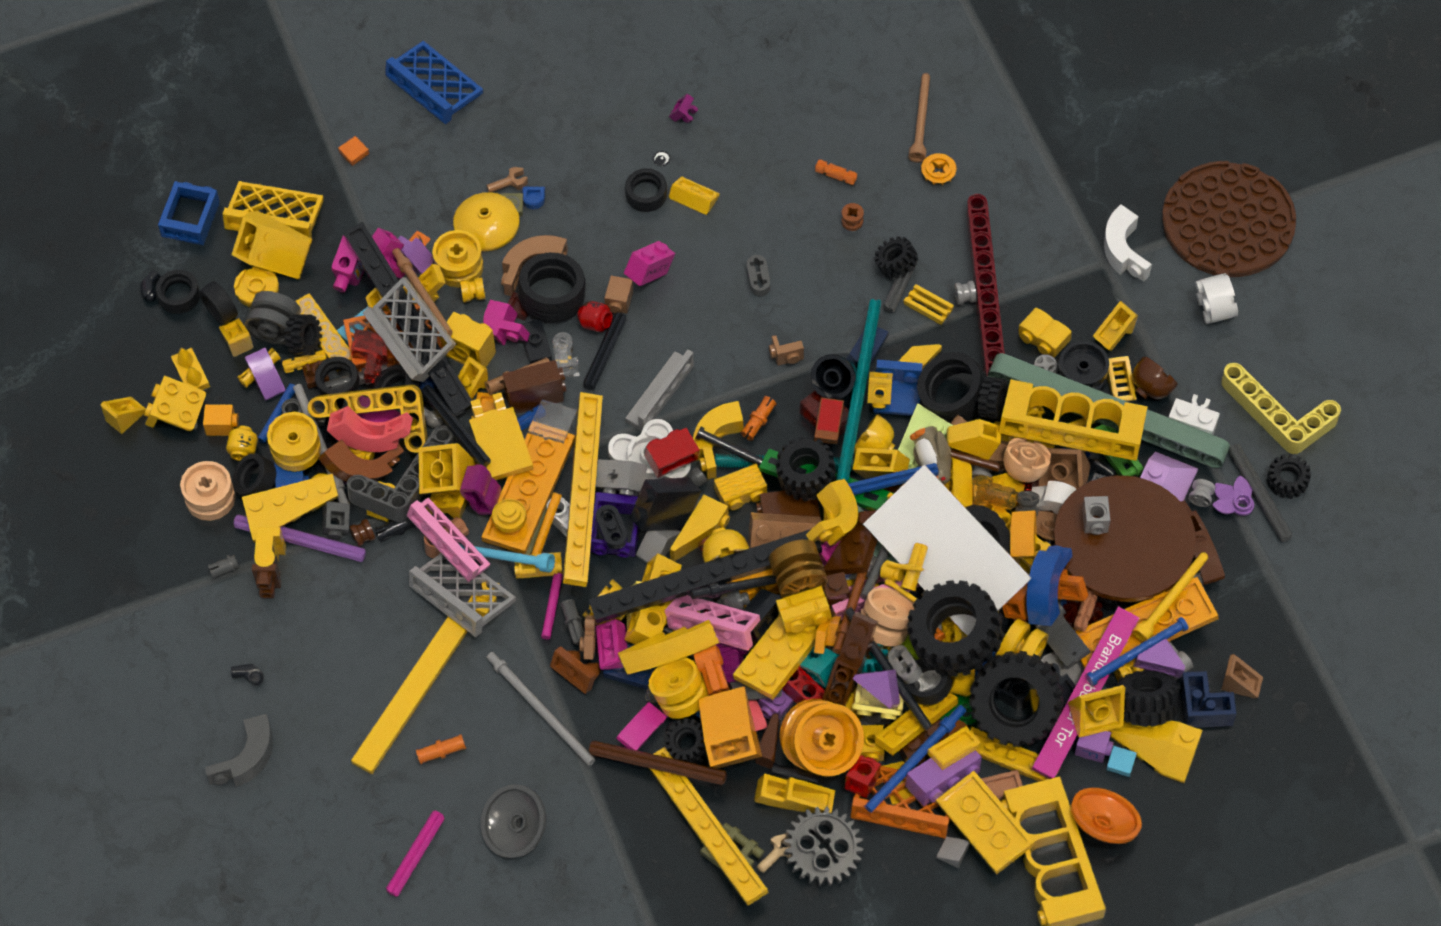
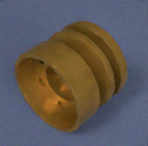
M802 539L783 544L776 548L768 558L773 574L777 577L776 583L782 598L818 586L824 588L828 583L824 567L819 563L820 556L815 542Z

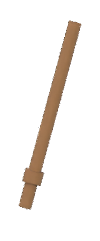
M395 248L392 254L397 260L398 268L402 273H405L412 286L451 336L453 331L415 274L409 258L405 257L399 248Z

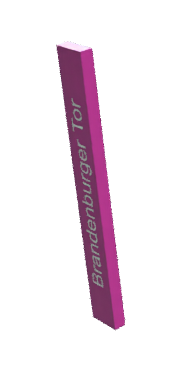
M1118 606L1068 702L1078 696L1102 690L1110 674L1097 681L1098 684L1095 686L1090 685L1085 675L1088 672H1095L1120 656L1132 630L1139 620L1138 616ZM1068 702L1032 767L1033 771L1048 779L1055 778L1077 737Z

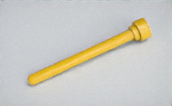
M1205 552L1199 554L1150 617L1135 626L1132 633L1138 640L1145 642L1153 636V627L1208 560V555Z

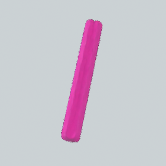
M432 811L386 887L389 894L395 897L400 894L444 821L442 813Z

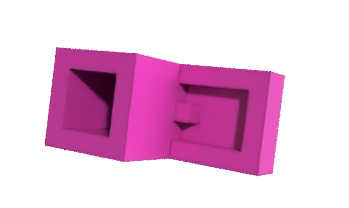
M378 228L372 238L396 277H404L405 273L400 271L397 261L392 254L395 248L401 250L404 244L392 232Z
M494 300L489 301L484 313L483 322L493 330L494 339L498 343L505 345L507 339L513 342H518V340L527 342L530 333L522 324L514 323L518 313L510 304Z

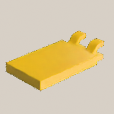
M501 392L493 394L495 409L483 412L480 399L470 401L475 418L470 419L469 424L475 441L491 459V463L486 468L495 480L534 469L513 407L506 409Z

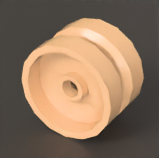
M203 461L192 465L183 474L180 483L181 492L187 509L194 517L200 520L212 521L220 519L229 513L234 506L236 496L230 474L224 466L217 462Z
M879 587L872 589L868 593L864 608L860 613L878 621L873 635L876 643L884 646H898L905 642L909 634L907 631V623L910 622L908 615L910 610L915 609L913 607L914 602L890 588Z

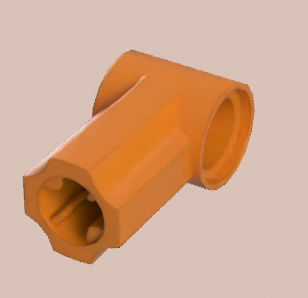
M714 645L695 653L694 659L700 673L703 675L708 694L714 695L730 690L722 667L724 662L718 646Z

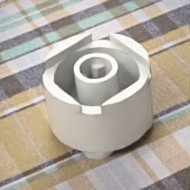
M1226 273L1196 281L1197 301L1199 306L1203 305L1205 310L1203 311V317L1206 324L1238 316L1237 303H1234L1233 297L1235 293L1230 278Z

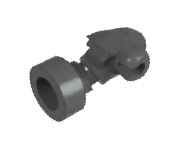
M739 591L722 594L716 603L744 610L743 605H749L750 599L747 592L740 594ZM725 614L718 616L717 618L723 619L730 617V615Z

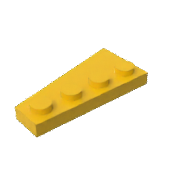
M333 474L243 496V504L253 542H256L257 527H282L291 521L294 522L301 518L302 515L322 507L326 502L337 499L339 496Z

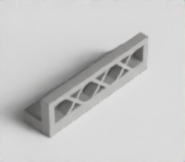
M687 349L684 355L676 351L672 354L626 416L625 421L627 424L642 431L648 421L658 416L694 367V354L692 351Z

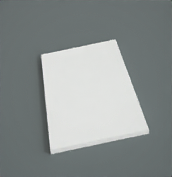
M925 465L864 523V526L900 564L909 563L915 543L928 546L922 566L924 571L920 573L918 584L924 590L928 589V591L934 589L933 585L938 583L945 585L946 581L954 580L955 583H959L960 580L967 581L969 586L974 583L980 586L981 590H985L990 595L991 600L994 601L997 611H999L1032 579ZM966 614L950 616L967 636L971 633L975 626L976 618Z

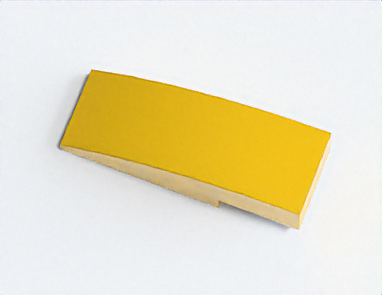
M763 774L758 779L754 802L805 812L808 809L811 813H814L816 807L819 808L821 813L828 807L831 814L835 790L792 777L785 780Z

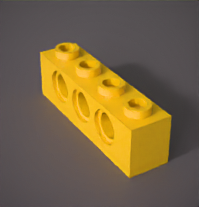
M657 553L647 562L642 582L680 571L682 565ZM673 600L633 612L624 640L636 645L660 633L664 636L663 628L667 624L665 609Z

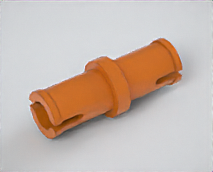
M765 396L756 411H752L750 414V420L741 430L740 434L744 438L748 434L747 440L752 441L761 426H765L767 417L777 405L773 399L769 403L770 397Z
M460 734L444 741L437 740L436 744L417 749L416 753L420 764L439 757L444 759L448 754L466 749V746Z

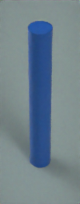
M290 383L259 434V442L265 443L267 441L269 425L275 418L282 415L283 402L291 399L295 393L293 389L294 384Z

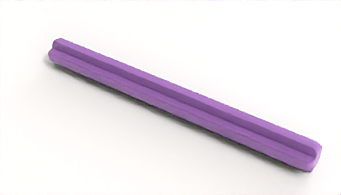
M236 515L233 523L234 527L250 532L247 516ZM284 526L280 527L286 542L359 562L365 559L366 550L364 548Z

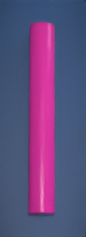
M554 573L541 635V638L546 640L551 638L563 577L561 573Z

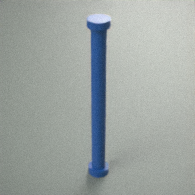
M1183 617L1176 619V623L1095 672H1088L1085 675L1087 681L1091 686L1097 685V681L1137 658L1142 652L1162 640L1170 638L1181 630L1183 632L1188 630L1187 622Z

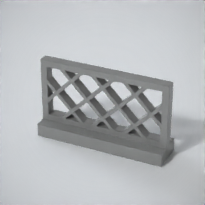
M402 277L373 308L368 307L363 312L369 323L412 380L424 382L429 377L428 372L456 345L406 277ZM405 286L408 290L407 300H399V291ZM388 302H393L392 315H386L382 310ZM398 303H406L405 316H397ZM412 303H418L420 306L419 316H411ZM397 319H405L404 332H398L396 329ZM411 319L419 320L418 333L410 332ZM425 320L432 322V333H423ZM409 335L417 336L416 349L410 348L408 345ZM423 336H431L430 349H422ZM437 337H443L447 342L441 350H436ZM422 352H430L429 362L424 366L421 362Z
M442 553L420 569L417 566L409 571V587L474 637L482 633L484 625L516 602L514 595L483 572L470 582L464 577H459V571L452 564H442V561L446 559ZM429 571H440V577H430L426 573ZM442 571H456V577H442ZM486 582L489 590H475V584ZM442 583H456V589H446L442 586ZM459 583L473 584V590L459 589ZM473 595V602H463L459 599V596ZM475 595H489V602H475ZM492 595L502 596L506 600L503 602H492ZM475 608H490V612L482 617L475 611Z

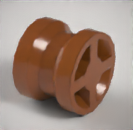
M849 203L843 207L841 221L842 226L846 230L856 231L862 227L864 211L859 204Z

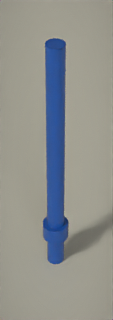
M959 705L948 717L945 716L939 722V727L871 798L865 805L869 812L872 813L906 777L907 773L928 753L929 748L936 745L946 733L949 734L956 727L955 723L966 712L962 705Z

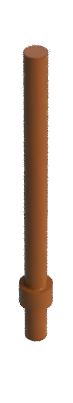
M876 539V543H875V546H874V549H873V553H872V556H871V560H872V557H873L874 550H875V547H876V544H877L878 539ZM857 573L846 610L850 607L854 611L856 610L867 573ZM845 614L842 623L838 625L836 630L837 638L833 648V652L836 654L841 652L851 623Z

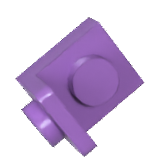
M783 690L782 696L775 697L773 700L770 698L759 699V706L764 717L767 719H771L772 714L775 713L779 715L780 720L795 703Z

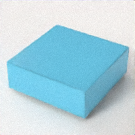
M1113 746L1106 770L1130 777L1137 752Z

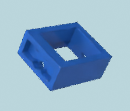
M175 181L158 223L161 237L204 245L220 203L217 190L208 186L200 187L188 182L181 183ZM180 197L206 202L198 225L172 220Z

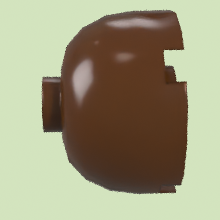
M1143 356L1133 369L1132 380L1137 387L1135 392L1143 399L1147 397L1154 400L1163 399L1174 391L1178 383L1170 374L1167 376L1163 371L1164 369L1148 357Z

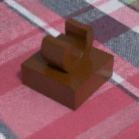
M319 360L302 366L308 389L317 387L315 371L323 361ZM328 374L325 376L324 382L329 381Z

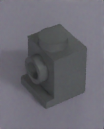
M326 502L322 508V534H328L330 539H340L342 535L345 536L349 531L350 504ZM331 521H336L338 525L331 524Z

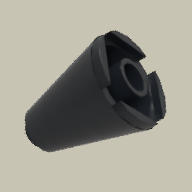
M848 353L829 354L819 358L811 368V383L815 391L828 399H841L848 395L856 381L855 358Z

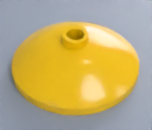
M492 192L479 193L467 198L459 205L453 219L454 230L468 231L475 235L480 242L481 251H493L508 244L515 237L520 224L519 213L514 204L501 194Z

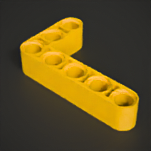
M416 385L319 395L310 400L308 404V411L315 418L330 417L331 413L340 410L337 406L338 398H344L348 406L355 413L400 408L401 415L404 413H415L419 417L418 424H412L410 435L404 438L406 448L411 452L417 453L419 448L423 447L428 439L422 392ZM406 390L415 392V401H407L405 398ZM383 393H390L393 396L392 404H385L383 402ZM366 395L370 398L371 403L369 407H364L360 404V396ZM315 401H322L324 403V412L315 410ZM416 435L421 438L422 445L420 447H415L411 444L412 436Z

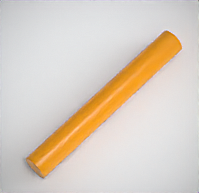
M553 492L531 554L542 553L562 497L559 493Z

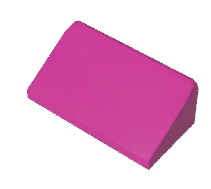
M613 619L597 625L596 633L600 669L624 668L618 655L619 652L627 649V641L624 640L626 635L624 623Z

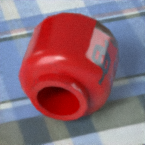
M588 301L578 311L579 322L584 329L602 332L612 323L613 315L606 304Z

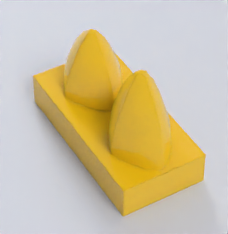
M180 348L178 354L171 356L172 362L183 383L201 390L210 387L192 348L187 350Z

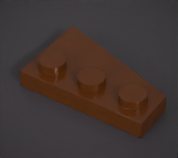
M877 510L858 513L856 525L841 539L824 566L826 576L844 572L845 575L867 573L877 538L864 526V523Z

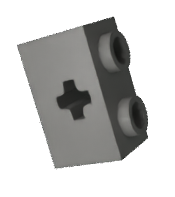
M598 459L595 487L603 489V493L617 494V491H620L619 494L633 496L634 492L640 493L646 478L647 465L634 461Z

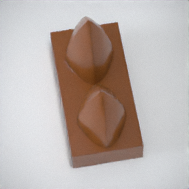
M560 646L554 651L550 667L583 693H588L592 689L594 680L600 673V664L597 662L583 664L580 661V651H566Z

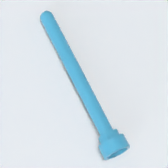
M474 546L486 558L535 565L536 568L543 572H552L555 565V557L550 553L532 556Z

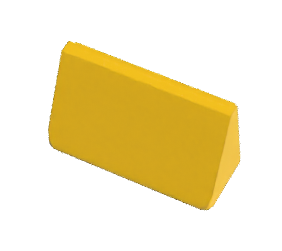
M680 177L672 184L669 198L707 215L720 194L689 179Z

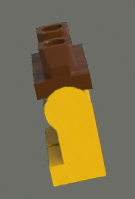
M257 527L254 555L256 564H252V573L256 586L260 589V598H274L275 588H281L278 561L279 555H286V544L280 527Z

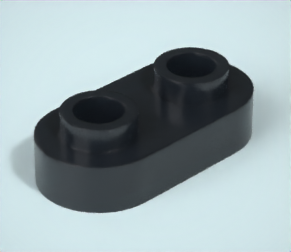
M612 505L601 506L596 512V522L604 542L611 549H620L626 545L628 537L619 511ZM605 518H611L612 520H611V521H605L604 519H605ZM614 537L620 538L618 541L612 540Z

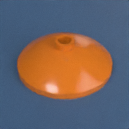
M1086 788L1079 791L1071 802V813L1076 823L1084 832L1097 840L1112 844L1126 843L1135 839L1141 830V817L1136 808L1128 800L1115 792L1102 788Z

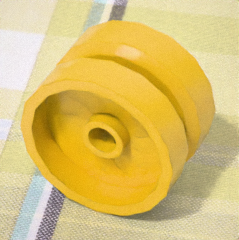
M453 230L444 233L435 241L432 250L434 264L440 266L446 285L461 288V280L473 282L475 278H479L482 275L484 268L480 242L475 235L468 231Z
M289 412L278 416L269 425L267 439L272 458L277 466L287 471L297 472L306 470L315 464L322 449L317 425L312 418L304 413Z
M1018 618L1006 633L996 656L1004 655L1005 652L1013 651V653L1026 651L1027 655L1033 656V654L1041 657L1049 635L1038 628L1030 633V625Z
M687 657L658 666L652 672L649 679L650 691L664 714L670 718L681 719L693 715L700 710L698 699L709 696L704 678L694 661Z

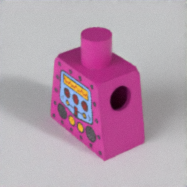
M344 235L331 268L336 278L333 288L339 292H345L348 284L357 286L365 272Z

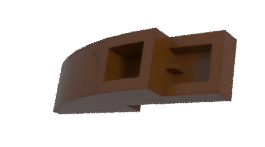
M1185 500L1180 501L1192 519L1196 534V547L1192 563L1200 553L1205 552L1208 555V560L1196 573L1203 585L1225 579L1219 556L1197 511H1191Z
M857 611L853 615L840 655L836 659L823 700L846 707L857 683L853 677L862 672L874 641L873 635L878 621Z

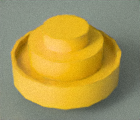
M515 499L499 501L492 511L493 523L496 528L506 533L518 531L527 520L526 509L521 502Z

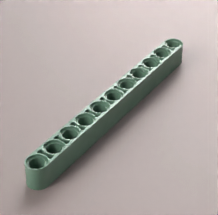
M1003 353L995 356L988 373L989 377L1006 379L1008 387L1012 379L1032 383L1033 388L1038 386L1053 388L1061 396L1071 392L1081 393L1088 396L1093 403L1101 399H1112L1124 406V403L1127 402ZM1147 409L1141 440L1213 468H1221L1230 448L1226 440ZM1097 419L1095 421L1119 431V427L1112 420Z

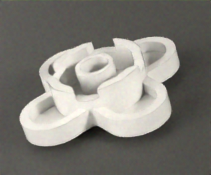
M662 419L648 421L638 437L629 434H618L610 440L608 445V455L611 460L634 461L647 465L645 479L686 478L691 467V463L659 478L654 474L644 453L650 441L656 438L660 440L667 437L673 431L671 425ZM634 492L633 496H639V492Z

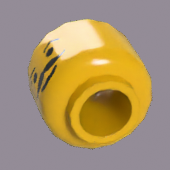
M239 426L229 432L226 451L232 459L241 461L245 456L255 454L258 436L252 431V428Z

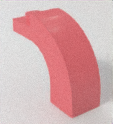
M346 406L330 414L327 431L338 441L342 439L351 448L367 452H384L396 449L399 439L410 435L413 418L408 413H404L385 422H371L361 418L349 406Z

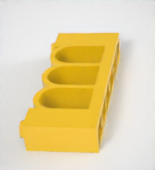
M1011 379L999 433L1137 461L1148 406L1127 402L1123 406L1118 401L1112 399H1101L1093 403L1088 396L1081 393L1071 392L1061 396L1053 388L1047 386L1033 388L1032 383ZM1045 406L1053 411L1055 417L1053 421L1028 416L1027 413L1032 407ZM1075 412L1081 414L1086 419L1087 424L1086 427L1059 422V419L1065 413ZM1097 419H1109L1117 424L1119 432L1113 433L1093 429L1091 425Z
M1060 776L1004 791L1003 800L1000 802L1019 824L1028 817L1056 810L1062 825L1061 829L1033 835L1028 833L1035 842V845L1025 852L1024 865L1027 871L1037 878L1034 892L1035 898L1040 904V911H1037L1040 925L1075 926L1104 918L1106 908L1075 819L1072 816L1071 807ZM1067 841L1073 859L1043 866L1033 860L1031 853L1037 848ZM1078 872L1084 890L1060 897H1053L1044 892L1041 884L1050 878Z

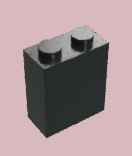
M689 477L645 479L630 519L641 531L683 529L693 513L701 490Z

